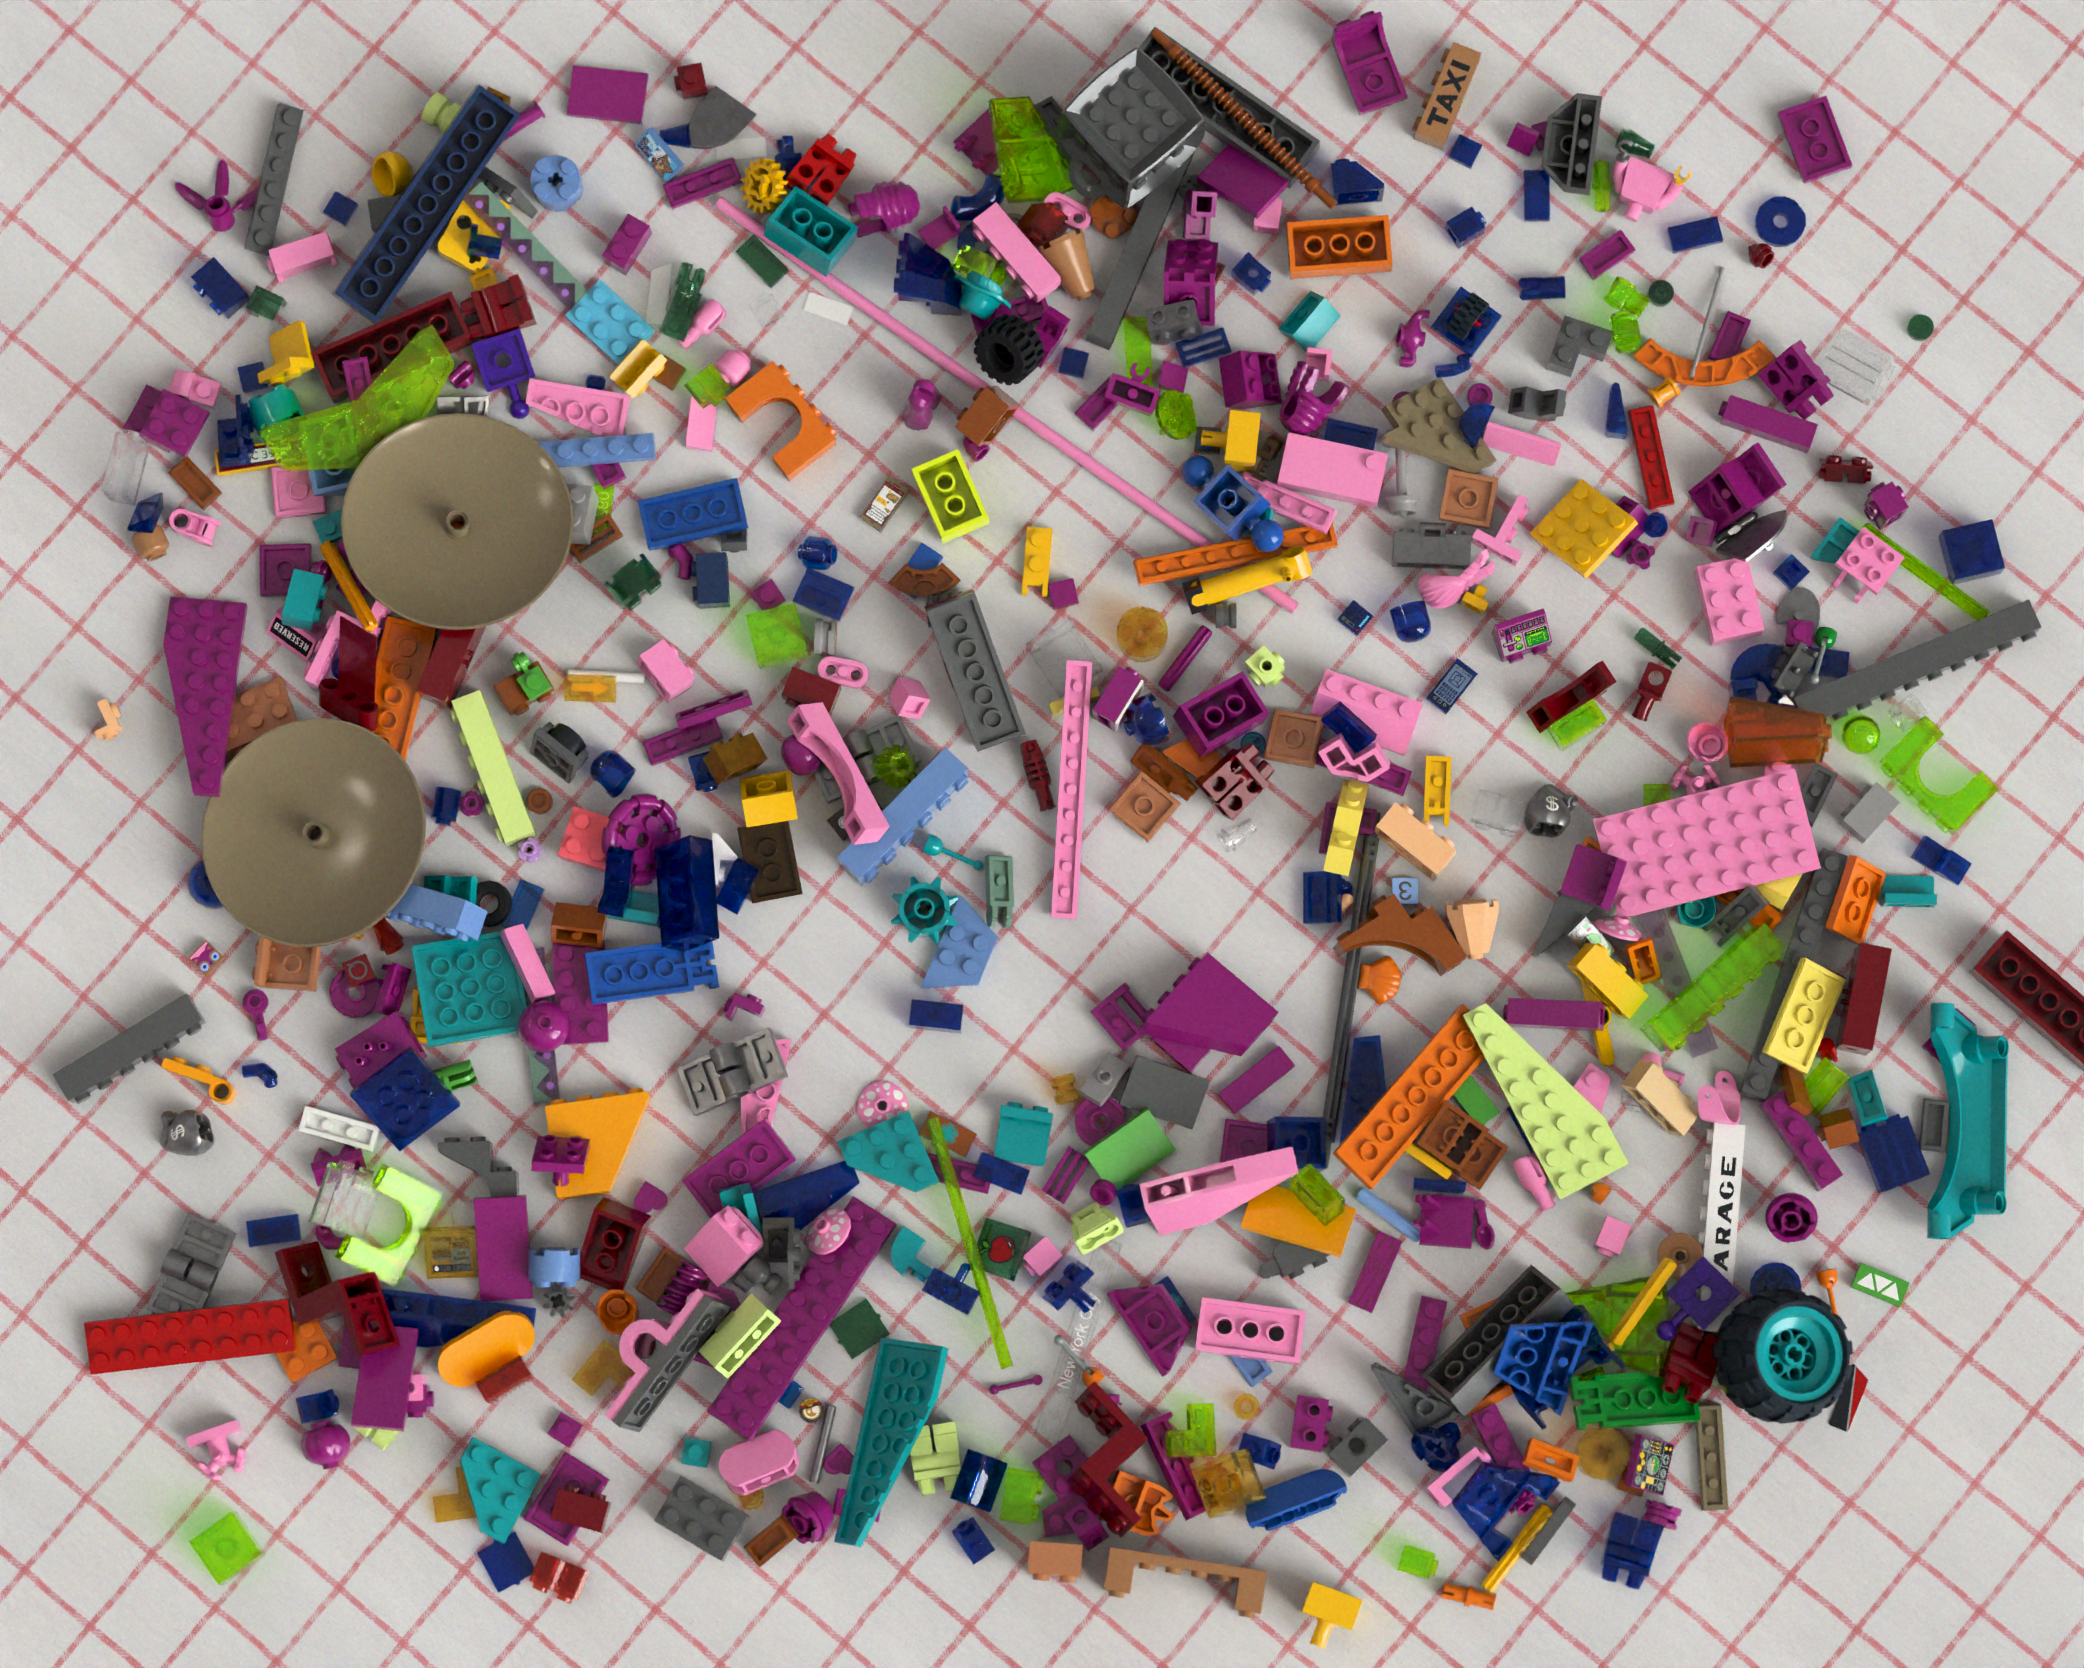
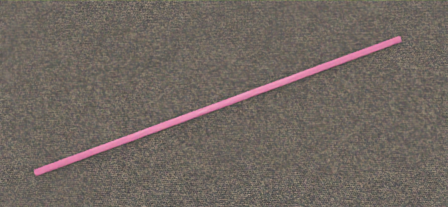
M723 197L717 201L715 207L972 389L978 391L981 387L985 389V387L990 386L833 274L829 273L825 277L763 236L765 226ZM1020 406L1012 415L1013 418L1196 547L1214 544ZM1245 566L1230 568L1229 570H1230V571H1233V570H1236V569H1239V568H1242V567H1245ZM1274 585L1257 589L1291 614L1299 604Z

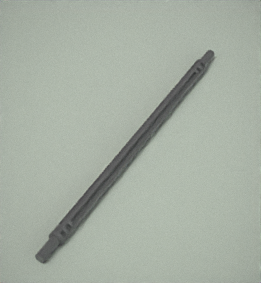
M1377 812L1375 827L1380 821V812ZM1375 832L1374 835L1364 836L1351 933L1359 929L1357 924L1368 918L1379 838H1377ZM1363 947L1348 951L1319 1138L1321 1149L1318 1167L1328 1168L1331 1145L1335 1143Z

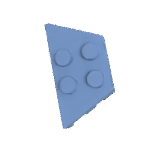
M959 896L951 914L958 922L957 926H946L921 988L923 989L978 986L998 937L962 896Z

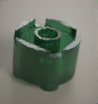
M643 553L639 555L641 559L639 562L634 558L612 576L614 580L611 585L608 581L604 584V587L623 610L626 608L630 611L634 610L642 603L641 597L647 592L652 595L662 587L661 579L663 577Z

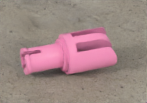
M709 299L690 317L692 324L676 340L688 350L702 334L709 335L726 317V310L714 299Z
M1530 1154L1517 1159L1513 1163V1168L1524 1190L1532 1192L1540 1211L1543 1212L1555 1206L1556 1203L1553 1201L1545 1185L1548 1178L1536 1155Z

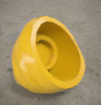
M384 151L378 154L373 162L372 180L378 192L384 197L395 196L403 192L413 177V169L410 163L399 153Z

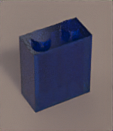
M1899 1114L1888 1117L1889 1119L1885 1120L1886 1124L1876 1127V1124H1871L1860 1128L1862 1133L1858 1134V1143L1878 1194L1930 1175L1908 1116L1901 1118Z

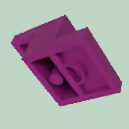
M146 384L123 430L168 453L171 450L186 458L207 421L210 412L166 389H163L161 392Z
M1758 442L1736 459L1716 468L1690 489L1688 493L1706 519L1718 522L1715 532L1717 534L1736 519L1756 510L1787 484Z

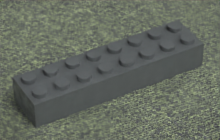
M1162 32L1174 44H1179L1183 48L1182 52H1187V57L1193 58V63L1198 62L1197 67H1203V73L1208 72V77H1213V82H1218V87H1223L1224 93L1229 92L1228 97H1234V103L1239 102V107H1244V112H1249V117H1254L1255 123L1260 122L1259 127H1265V133L1270 132V137H1275V142H1280V147H1285L1286 153L1291 152V158L1296 157V162H1301L1302 168L1308 165L1319 150L1320 140ZM1149 34L1139 48L1152 58L1189 97L1204 118L1205 130L1224 144L1232 146L1288 180V188L1290 189L1297 180L1295 179V174H1289L1290 169H1284L1285 164H1279L1280 160L1274 159L1275 155L1269 154V149H1264V144L1258 143L1259 139H1253L1254 134H1248L1249 130L1243 129L1244 125L1238 124V119H1233V114L1227 113L1228 109H1222L1223 104H1217L1218 100H1213V95H1208V90H1203L1202 84L1198 85L1196 83L1197 79L1192 80V74L1187 75V70H1182V65H1177L1176 59H1170L1167 56L1168 52Z

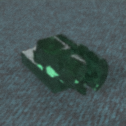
M682 262L665 308L667 312L659 330V333L680 342L685 341L702 295L699 292L706 273L702 268L695 269L690 280L689 276L693 265Z

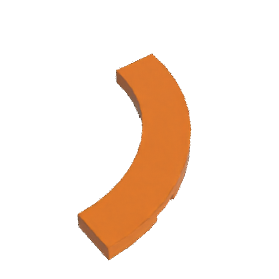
M1652 338L1632 355L1643 366L1663 378L1670 376L1676 383L1700 387L1721 386L1744 380L1760 372L1776 359L1775 355L1759 340L1753 346L1735 356L1716 361H1698L1695 375L1690 377L1689 374L1693 367V360L1677 356L1665 350Z

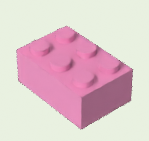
M1734 558L1697 566L1694 575L1711 646L1760 636L1764 631V626L1749 562Z

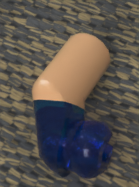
M1343 878L1338 879L1334 884V888L1338 891L1339 899L1329 909L1337 918L1353 902V886L1350 881H1346Z

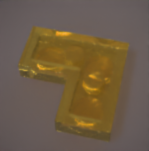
M604 1339L572 1378V1381L589 1395L593 1396L608 1377L624 1388L625 1381L631 1375H634L635 1372L621 1361L620 1351Z
M456 1467L459 1493L433 1497L436 1523L477 1518L461 1467Z

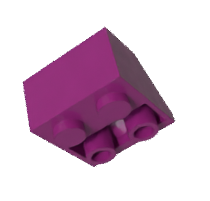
M1240 350L1218 358L1225 408L1248 409L1282 403L1275 354Z

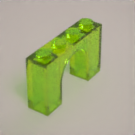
M1925 716L1879 763L1882 765L1881 770L1889 778L1894 777L1900 783L1899 788L1908 797L1912 795L1919 802L1917 806L1926 815L1931 814L1937 820L1935 823L1944 833L1949 832L1953 835L1999 788L1980 771L1962 790L1955 794L1943 796L1929 791L1920 779L1919 763L1922 756L1944 733Z
M382 1164L370 1187L395 1199L402 1206L406 1218L402 1235L391 1245L374 1247L346 1233L334 1257L366 1273L375 1271L378 1279L395 1287L405 1275L406 1269L404 1268L408 1260L415 1256L420 1237L424 1236L428 1231L430 1225L428 1221L432 1213H436L439 1209L442 1193Z

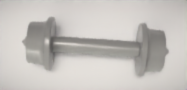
M1394 428L1387 430L1386 433L1394 430ZM1383 443L1384 447L1395 449L1397 496L1385 499V503L1389 505V514L1401 516L1402 518L1406 515H1413L1416 513V503L1419 502V497L1407 495L1406 452L1403 449Z

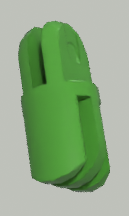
M468 1059L423 1074L420 1079V1089L425 1095L433 1097L478 1083V1080L475 1076L471 1060Z

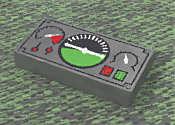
M1583 914L1564 932L1579 950L1585 943H1600L1609 951L1608 956L1615 951L1613 946Z

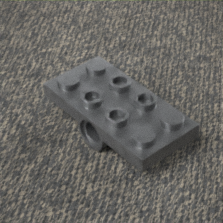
M901 716L891 718L867 730H856L842 738L868 786L921 763V759ZM821 762L820 767L813 773L827 804H830L843 797L836 779L828 767Z
M766 1028L737 1042L716 1046L709 1051V1054L677 1068L694 1116L702 1115L789 1077L774 1034L770 1028Z
M188 1213L173 1248L168 1251L163 1261L161 1275L146 1309L155 1313L204 1308L237 1233Z

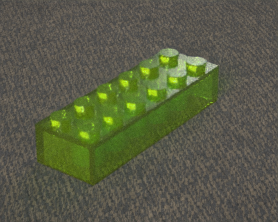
M1765 923L1752 926L1645 1023L1640 1030L1660 1052L1679 1050L1687 1042L1685 1037L1693 1032L1694 1034L1699 1032L1707 1024L1704 1021L1707 1017L1709 1018L1711 1015L1716 1016L1725 1008L1723 1004L1725 1001L1740 995L1744 991L1742 987L1749 981H1755L1763 973L1762 967L1775 963L1782 956L1780 951L1785 946Z

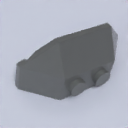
M1576 93L1547 118L1541 167L1563 192L1590 195L1602 96Z

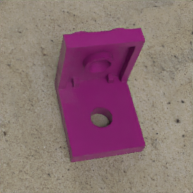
M1168 240L1164 266V305L1182 302L1184 298L1192 297L1196 300L1197 315L1201 325L1215 326V276L1219 242H1211L1209 240Z

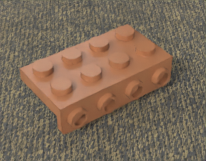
M281 676L235 694L225 765L230 763L245 746L262 734L278 726L298 721Z
M259 936L255 946L257 955L256 966L252 972L256 986L267 989L316 992L321 946H288Z

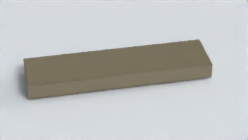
M1721 1404L1699 1405L1701 1420L1695 1422L1701 1511L1727 1510L1728 1496Z

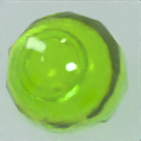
M1858 714L1852 715L1844 722L1841 737L1849 751L1856 754H1866L1878 746L1881 733L1878 723L1872 717Z

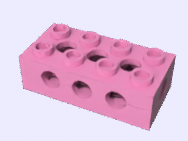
M1202 1297L1195 1352L1298 1365L1306 1311ZM1226 1321L1231 1325L1232 1330L1228 1334H1221L1217 1330V1324ZM1246 1325H1253L1257 1329V1335L1253 1338H1248L1243 1334V1328ZM1273 1328L1280 1329L1283 1333V1339L1280 1341L1271 1340L1269 1331Z

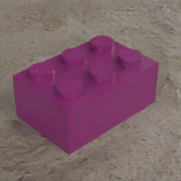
M1242 671L1180 705L1173 718L1201 759L1262 725L1270 713Z

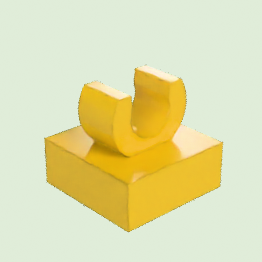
M1478 584L1474 594L1466 591L1461 605L1484 615L1489 605V602L1483 599L1488 588Z

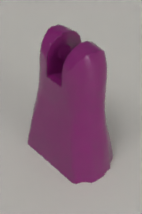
M928 379L917 380L908 397V404L903 412L902 420L912 430L919 431L929 427L933 418L932 410L938 407L942 398L932 381Z

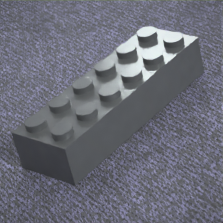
M1530 1265L1421 1376L1436 1393L1465 1417L1502 1379L1494 1374L1493 1371L1509 1325L1558 1323L1575 1305L1559 1286L1533 1265Z

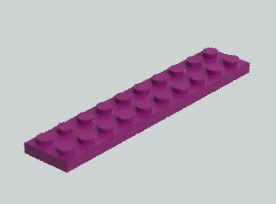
M854 1196L844 1209L851 1219V1228L846 1240L831 1253L813 1254L800 1273V1281H795V1289L788 1291L774 1312L781 1322L731 1375L707 1410L708 1414L752 1441L897 1226L895 1222Z

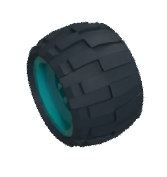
M1797 1289L1766 1290L1747 1297L1734 1307V1310L1731 1312L1732 1314L1724 1318L1717 1331L1720 1335L1719 1340L1713 1345V1358H1716L1718 1368L1714 1372L1718 1383L1725 1386L1728 1391L1726 1396L1736 1407L1745 1409L1748 1415L1765 1422H1777L1780 1424L1805 1421L1822 1412L1821 1409L1831 1406L1843 1392L1841 1387L1850 1379L1853 1368L1849 1366L1850 1355L1854 1354L1852 1341L1846 1337L1844 1330L1847 1327L1842 1318L1832 1313L1829 1304L1813 1295H1805V1292ZM1770 1345H1771L1772 1348H1773V1353H1772V1354L1769 1353V1347H1770ZM1774 1364L1777 1365V1373L1773 1370Z

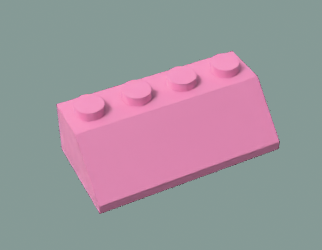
M1326 669L1310 715L1324 717L1325 728L1370 744L1377 741L1381 748L1404 756L1423 703Z

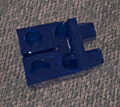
M1614 1512L1600 1562L1603 1565L1601 1579L1615 1583L1619 1570L1628 1572L1625 1586L1639 1590L1644 1578L1649 1575L1664 1526L1642 1519L1638 1522V1518ZM1636 1529V1533H1635V1536H1634V1540H1633V1543L1631 1544V1540H1632V1537H1633V1533H1634V1530Z

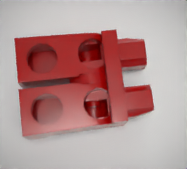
M826 134L821 140L818 138L789 173L786 181H788L786 186L791 190L797 186L806 192L815 178L819 176L808 194L825 206H828L855 166L854 161L857 154L847 148L842 154L838 153L833 149L837 144L836 139L830 134Z

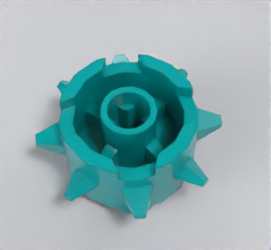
M913 876L910 878L911 887L906 889L904 894L892 895V898L899 904V914L891 920V923L904 925L906 930L909 931L908 942L912 943L920 936L924 938L930 937L934 943H938L939 933L946 926H957L958 922L951 916L950 906L958 900V896H946L944 891L940 889L941 878L939 877L929 884L926 882L919 883ZM926 904L927 908L931 907L932 909L929 910L928 915L923 916V913L919 914L918 912L921 911V905Z

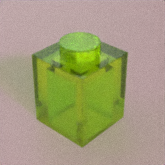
M712 364L699 371L684 384L703 409L710 404L715 407L725 399L724 393L730 388Z
M1404 1545L1397 1571L1428 1580L1430 1575L1435 1576L1439 1561L1434 1560L1436 1556L1434 1553Z

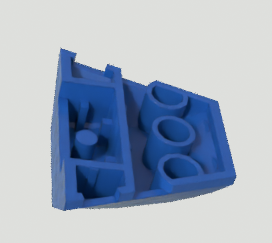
M1593 1321L1510 1324L1493 1371L1494 1374L1517 1389L1530 1394L1536 1401L1542 1402L1561 1416L1568 1396L1569 1378L1572 1377L1582 1346H1586Z

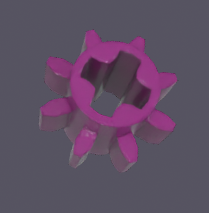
M1515 1482L1506 1488V1497L1502 1498L1511 1514L1517 1511L1518 1514L1523 1515L1533 1509L1535 1505L1533 1500L1537 1497L1529 1483L1523 1486L1520 1482Z

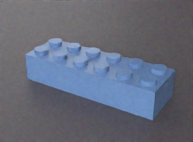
M945 747L882 811L890 827L879 841L857 845L851 843L837 857L839 865L861 886L865 882L871 883L879 874L877 872L878 868L883 863L886 866L891 863L897 856L896 850L901 845L906 847L914 839V832L919 827L925 828L933 819L931 817L932 813L937 808L940 811L945 808L951 801L950 795L955 790L960 792L968 784V768Z

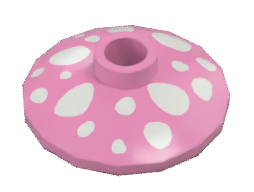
M1615 914L1614 918H1598L1593 922L1595 928L1601 932L1619 939L1639 941L1643 938L1641 931L1629 923L1630 918L1621 914Z
M879 1081L870 1084L862 1091L858 1098L857 1110L860 1120L869 1128L908 1111L909 1104L906 1094L899 1086L891 1082ZM881 1101L886 1102L888 1105L884 1111L878 1109V1104Z
M830 1208L822 1211L814 1218L806 1233V1244L812 1252L828 1254L843 1244L851 1228V1219L847 1212L840 1208Z

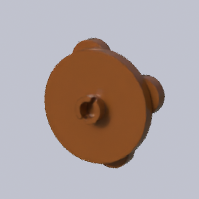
M1106 195L1096 199L1089 207V215L1091 216L1093 226L1098 232L1109 239H1114L1127 232L1138 217V212L1132 206L1128 209H1123Z

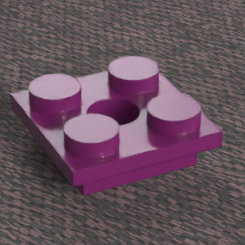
M1069 1434L1035 1459L1032 1464L1058 1499L1061 1500L1073 1491L1067 1480L1088 1458ZM1061 1461L1068 1462L1071 1466L1070 1474H1061L1057 1469L1058 1463Z

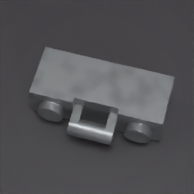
M1420 522L1419 533H1415L1414 529L1401 528L1399 532H1394L1392 567L1466 570L1470 566L1471 535H1465V531L1458 530L1445 534L1446 523ZM1425 532L1440 533V537L1425 536Z

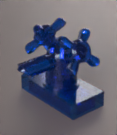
M967 1263L961 1264L954 1278L934 1267L922 1289L923 1292L966 1315H969L980 1295L979 1291L963 1283L971 1269Z

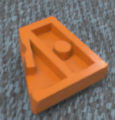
M1187 738L1162 751L1163 756L1197 779L1201 775L1208 773L1222 759L1218 750L1200 759Z

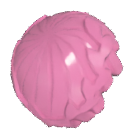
M1706 722L1697 723L1687 733V749L1696 760L1702 763H1712L1718 761L1727 753L1728 736L1718 725Z

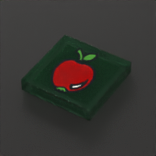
M986 1218L968 1267L1014 1282L1032 1232Z

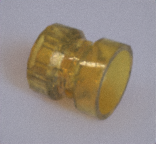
M1074 1073L1049 1080L1051 1088L1056 1090L1054 1097L1056 1105L1081 1099L1079 1091L1073 1086L1076 1082Z

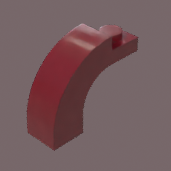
M1602 660L1566 687L1539 701L1526 713L1539 733H1542L1596 700L1617 681Z

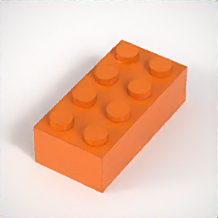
M1388 215L1287 222L1286 237L1290 279L1391 272L1393 263Z

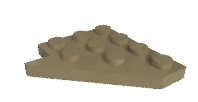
M1441 377L1387 404L1382 409V412L1394 428V430L1380 438L1382 443L1473 474L1484 470L1497 461Z

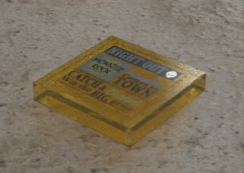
M475 1226L427 1227L423 1229L427 1279L479 1277Z

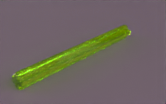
M1869 523L1863 526L1905 557L1900 565L1973 618L1981 620L1988 616L1989 610L1878 529Z

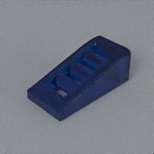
M1614 382L1609 393L1605 436L1607 438L1626 439L1628 431L1619 383Z

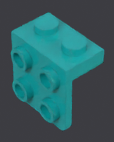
M1007 1102V1106L1001 1105L994 1151L995 1158L1003 1161L1043 1166L1046 1161L1053 1113H1048L1049 1108L1033 1106V1110L1022 1108L1023 1104L1017 1102Z

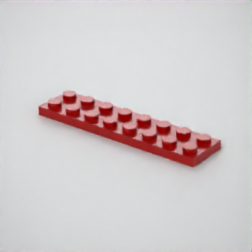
M290 1298L88 1321L84 1323L91 1375L289 1352L297 1349Z

